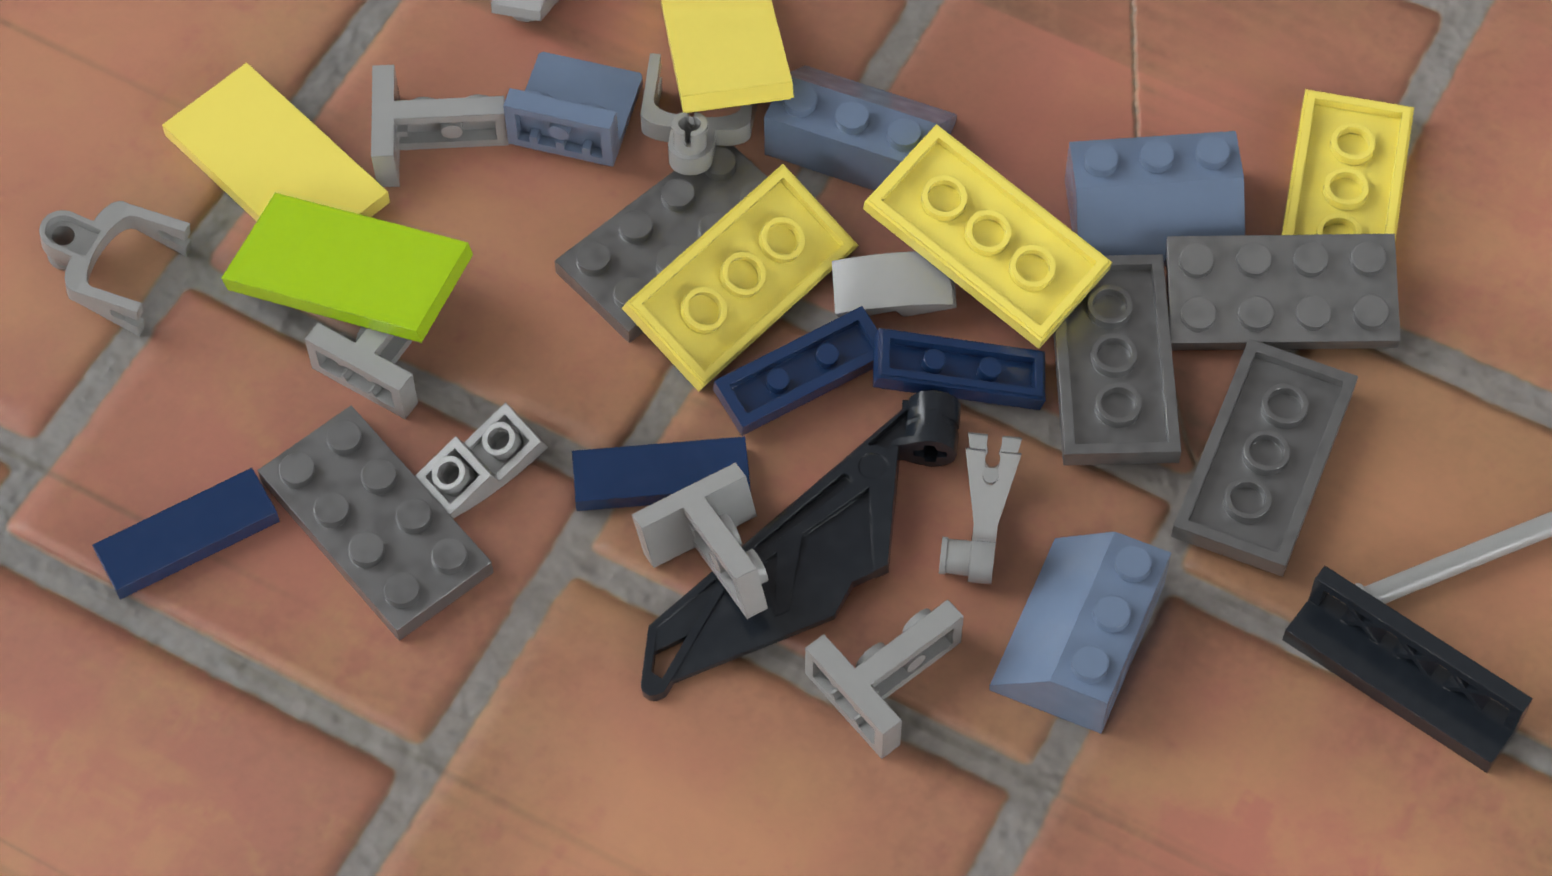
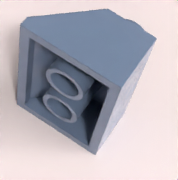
M804 65L790 72L794 98L771 102L764 116L765 155L875 191L936 124L951 134L957 121V114Z
M1236 131L1069 142L1065 186L1071 228L1073 232L1104 256L1163 254V263L1166 266L1167 236L1245 235L1244 174Z
M1118 532L1055 538L990 683L989 690L1102 734L1165 585L1171 552Z

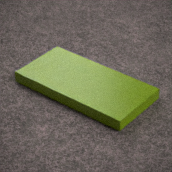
M274 193L221 279L229 291L422 343L472 258L473 253L469 243Z

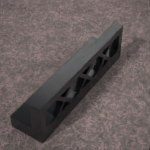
M1324 566L1315 577L1308 601L1285 629L1282 639L1486 773L1519 729L1533 699L1327 566Z

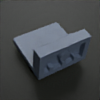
M539 53L525 91L510 88L505 99L503 108L508 144L614 167L643 84L642 74L552 53Z

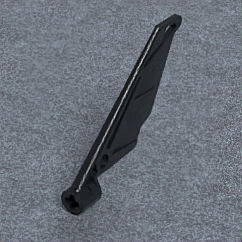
M935 390L920 391L912 395L909 400H903L902 409L741 546L745 552L753 549L766 569L768 581L761 585L768 609L747 619L712 571L653 621L648 627L641 678L643 696L649 701H658L665 698L672 686L677 682L832 621L837 617L853 587L889 573L900 460L929 467L945 466L954 462L958 450V429L961 414L959 400L947 392ZM683 642L663 678L654 674L656 655Z

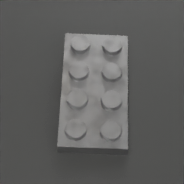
M716 146L713 163L707 171L698 175H683L676 171L670 173L555 260L556 273L630 343L641 335L643 331L623 311L622 307L762 183L767 176L736 147Z
M1395 234L1167 236V303L1172 351L1244 350L1248 339L1278 349L1398 348L1401 340Z
M1163 254L1105 256L1112 261L1110 270L1053 333L1063 465L1179 463L1181 443Z
M1248 339L1173 525L1171 537L1283 577L1353 395L1358 376Z
M352 405L257 470L263 485L399 641L494 573L492 562Z

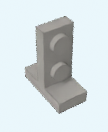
M372 66L371 158L376 181L382 187H399L400 150L509 145L503 108L505 96L476 94L465 98L434 99L418 97L413 100H400L395 66Z
M317 323L306 336L305 343L312 369L403 419H406L418 404L413 374L395 365L412 343V340L361 327L355 343L320 323Z
M736 462L631 514L643 553L653 568L696 548L747 619L768 609L761 585L768 581L766 569L753 549L746 552L742 549L741 537L736 528L757 516L746 475Z
M946 600L933 611L929 608L923 609L905 624L902 634L885 645L880 642L870 647L859 658L856 668L823 634L805 647V674L882 759L900 746L902 720L884 699L961 643L964 616L949 600Z

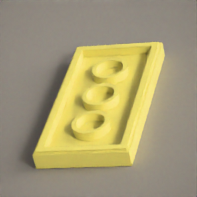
M660 0L683 113L794 98L792 78L772 0Z
M247 62L162 124L165 136L255 221L259 219L274 193L372 217L390 203L389 194L385 188Z
M1305 89L1281 235L1395 234L1396 241L1414 107Z
M937 124L864 203L863 210L1038 349L1041 348L1096 286L1112 265V261Z
M782 164L628 300L622 309L696 390L700 392L832 271L833 260L847 258L859 245L789 169Z

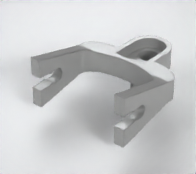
M650 53L641 108V130L643 134L652 139L668 142L669 164L674 171L683 175L701 174L711 167L716 146L739 145L750 139L758 104L741 106L740 110L736 113L722 117H705L699 112H694L693 117L689 116V113L686 112L673 114L658 108L663 91L662 77H660L662 68L661 54Z
M124 201L111 203L98 214L94 221L66 210L55 211L47 215L42 220L39 228L41 245L48 256L50 264L59 270H66L65 285L69 299L140 336L145 328L144 319L140 317L143 313L142 303L90 286L89 279L94 265L111 240L119 233L131 228L187 257L192 249L191 239L188 238L191 233L190 223Z
M968 432L970 448L966 447V458L974 521L972 541L943 537L939 574L968 576V582L991 584L998 523L1021 458V453H1018L1022 438L1003 436L1002 445L999 450L1000 462L996 466H989L985 460L988 453V434Z

